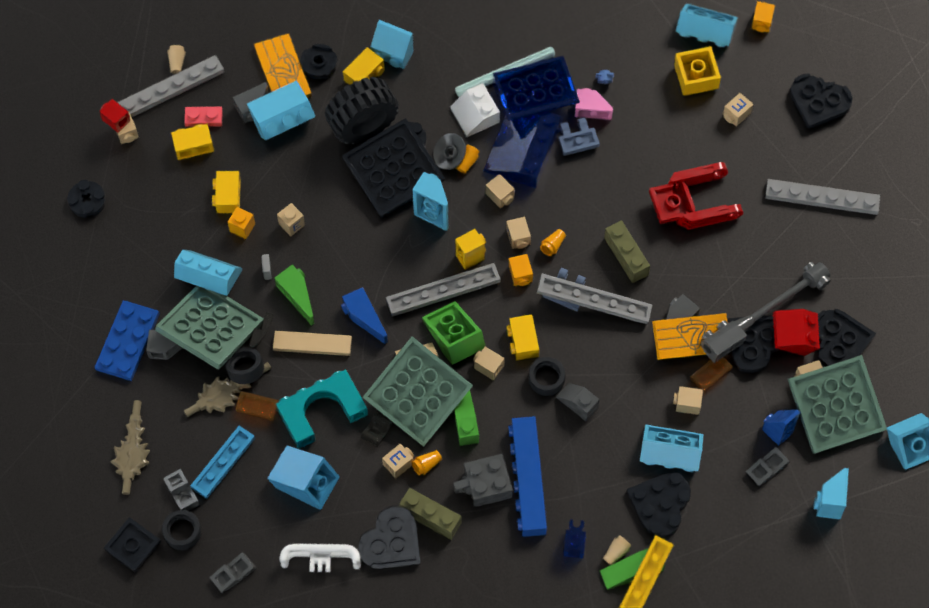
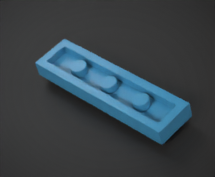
M238 426L190 485L191 489L207 499L255 440V436L241 426Z

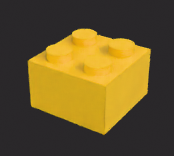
M712 47L675 54L674 66L683 96L719 89L721 76Z

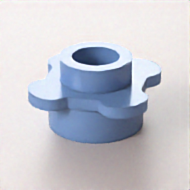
M601 70L596 74L595 78L601 84L611 83L614 73H610V70Z

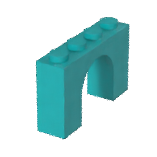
M347 370L337 371L331 377L325 380H318L313 386L307 389L302 388L296 394L290 397H283L276 403L277 411L298 449L316 441L315 434L305 417L308 406L317 399L330 398L338 402L350 423L368 415L367 406Z

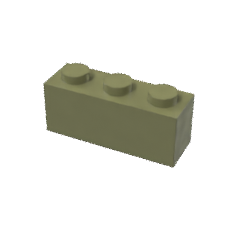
M621 220L605 228L604 239L631 282L634 283L648 276L650 264L623 221Z
M411 488L408 489L399 506L408 508L416 521L450 540L453 539L462 524L461 515Z

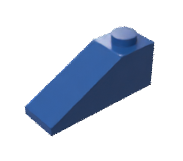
M362 287L342 296L343 304H341L343 313L345 315L348 314L354 323L382 343H388L387 333L364 288Z
M778 410L774 415L771 413L764 419L762 430L780 446L793 434L800 412L798 410Z

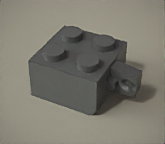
M502 454L464 463L465 476L462 477V480L453 483L455 494L466 492V495L471 494L474 506H482L512 498L513 490Z

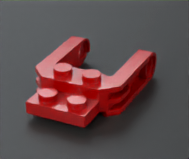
M719 162L674 172L668 184L650 188L649 194L660 224L676 221L678 225L690 230L741 217L744 213L741 204L722 205L695 211V206L688 186L725 177L728 174L726 164Z

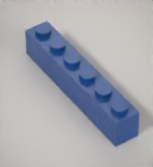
M536 416L512 418V425H508L509 437H513V444H510L511 456L515 455V462H512V472L517 475V481H514V492L519 495V499L515 500L516 512L520 511L521 518H517L518 530H522V537L546 535L547 525Z

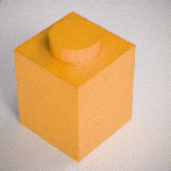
M757 1L751 29L758 32L770 31L774 4Z
M236 207L228 220L229 231L247 239L255 225L254 215L239 207Z
M524 254L509 258V270L514 286H526L533 282V272L528 255Z

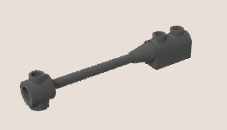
M813 262L808 263L803 268L805 272H803L804 279L755 313L729 323L724 320L716 327L718 330L715 333L711 330L707 331L702 336V349L713 363L717 362L744 343L747 337L745 332L759 318L807 286L811 288L817 287L819 290L825 288L831 282L828 268L821 262L817 264Z

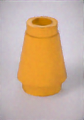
M466 145L465 157L456 169L466 174L479 158L478 154L480 151L471 145Z
M557 229L541 242L540 249L545 255L552 256L557 253L566 237L564 231Z
M435 450L415 457L414 461H412L414 471L418 475H425L442 460L441 454Z

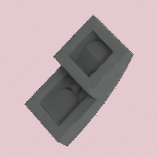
M775 447L746 472L758 486H761L789 464L790 461Z
M181 469L163 478L180 510L189 511L200 505Z
M242 552L228 565L224 564L209 578L220 592L224 593L253 572L256 567L247 555Z

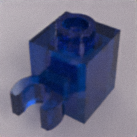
M570 519V530H566L563 556L583 558L586 531H583L584 521L581 520L579 527H574L573 519Z

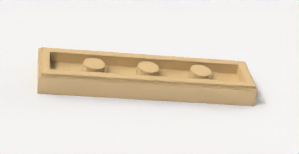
M275 331L273 351L350 356L352 336Z

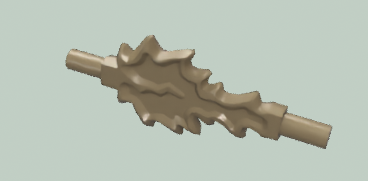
M268 362L264 364L263 373L272 369ZM217 376L211 384L204 382L203 392L198 393L199 400L196 401V404L184 410V413L189 417L199 410L203 411L205 409L209 413L213 409L225 412L227 406H234L235 403L233 401L240 399L235 393H240V390L243 388H251L250 383L237 384L232 380L229 381L228 377L221 381L220 376Z
M139 400L134 401L129 423L126 424L128 435L124 437L126 441L121 440V447L114 446L116 458L110 461L118 468L116 473L122 475V494L124 495L130 494L131 481L134 480V475H140V469L149 464L146 457L150 450H145L148 443L140 444L142 441L140 436L145 428L140 427L142 422L140 415L142 402Z

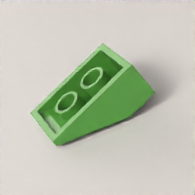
M456 301L422 317L437 345L452 365L486 347L481 329Z

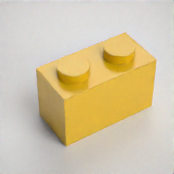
M367 47L343 71L344 81L351 85L353 82L360 81L363 78L379 77L384 71V59Z
M198 124L192 128L178 129L175 132H171L178 160L214 152L208 124Z
M216 171V178H213V190H216V195H212V206L216 207L217 213H233L236 207L240 208L241 179L239 171Z
M476 229L455 239V254L465 270L485 260L486 240L481 233L478 234Z
M525 315L509 318V325L506 326L508 337L512 338L510 350L511 354H515L516 361L539 357V345L533 316Z

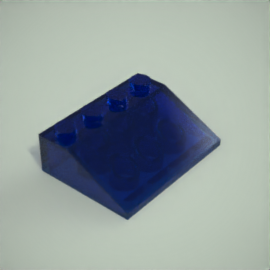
M564 56L493 73V87L508 121L580 103Z
M508 108L485 165L484 172L496 176L500 174L505 179L537 188L561 127V116L544 110Z

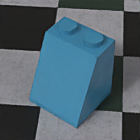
M286 446L267 479L275 488L321 510L340 476L324 457Z

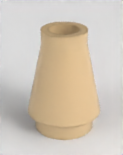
M172 45L167 51L170 72L177 74L181 72L186 52L183 46Z
M619 535L613 539L603 559L609 565H613L630 551L631 544Z

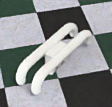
M290 544L284 547L280 554V562L283 568L288 567L289 560L292 557H310V572H314L315 564H318V572H322L323 564H326V572H330L331 557L350 558L355 569L361 567L358 550L351 545Z

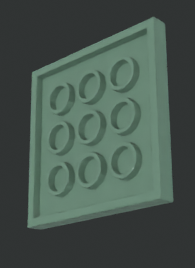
M196 286L156 325L155 331L219 370L263 324L264 318L228 296Z
M412 336L365 393L363 398L424 447L473 385Z
M862 355L787 379L813 454L887 430Z

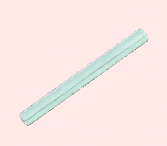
M548 47L455 88V92L460 97L466 90L482 83L484 86H488L555 57V51L553 47Z

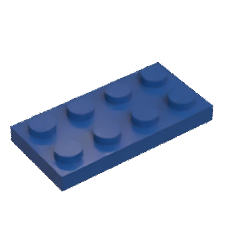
M123 300L97 360L95 370L132 381L147 346L149 330L154 329L160 314L159 311Z

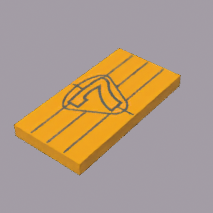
M289 33L254 44L271 92L297 81L306 97L312 96Z
M726 313L652 321L657 360L707 355L701 346L702 336L709 330L715 333L718 330L716 327L724 320L727 322Z

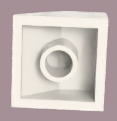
M483 83L466 90L450 106L466 137L500 123V111Z

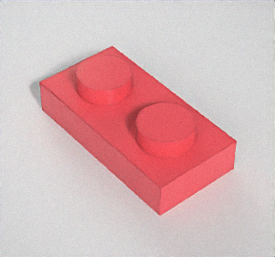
M185 107V127H194L198 124H208V127L222 126L223 109L222 107Z

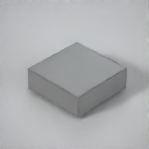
M269 254L262 255L264 279H272Z

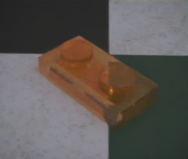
M724 357L715 363L710 360L695 372L690 379L704 393L727 374L733 366Z
M241 391L235 409L236 412L274 421L277 411L276 403L279 400Z

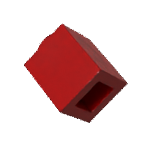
M113 99L105 103L99 111L102 120L117 133L131 121L129 112Z

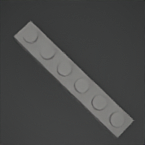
M214 55L117 103L129 111L131 117H134L224 73V68L217 56Z
M768 179L765 199L878 215L880 195L773 179Z
M492 263L387 296L386 302L393 317L500 283L501 279L495 264Z
M543 273L541 274L537 294L643 324H648L652 309V304Z

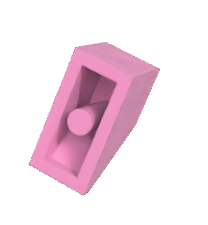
M589 88L577 89L575 117L612 120L613 107L596 90Z

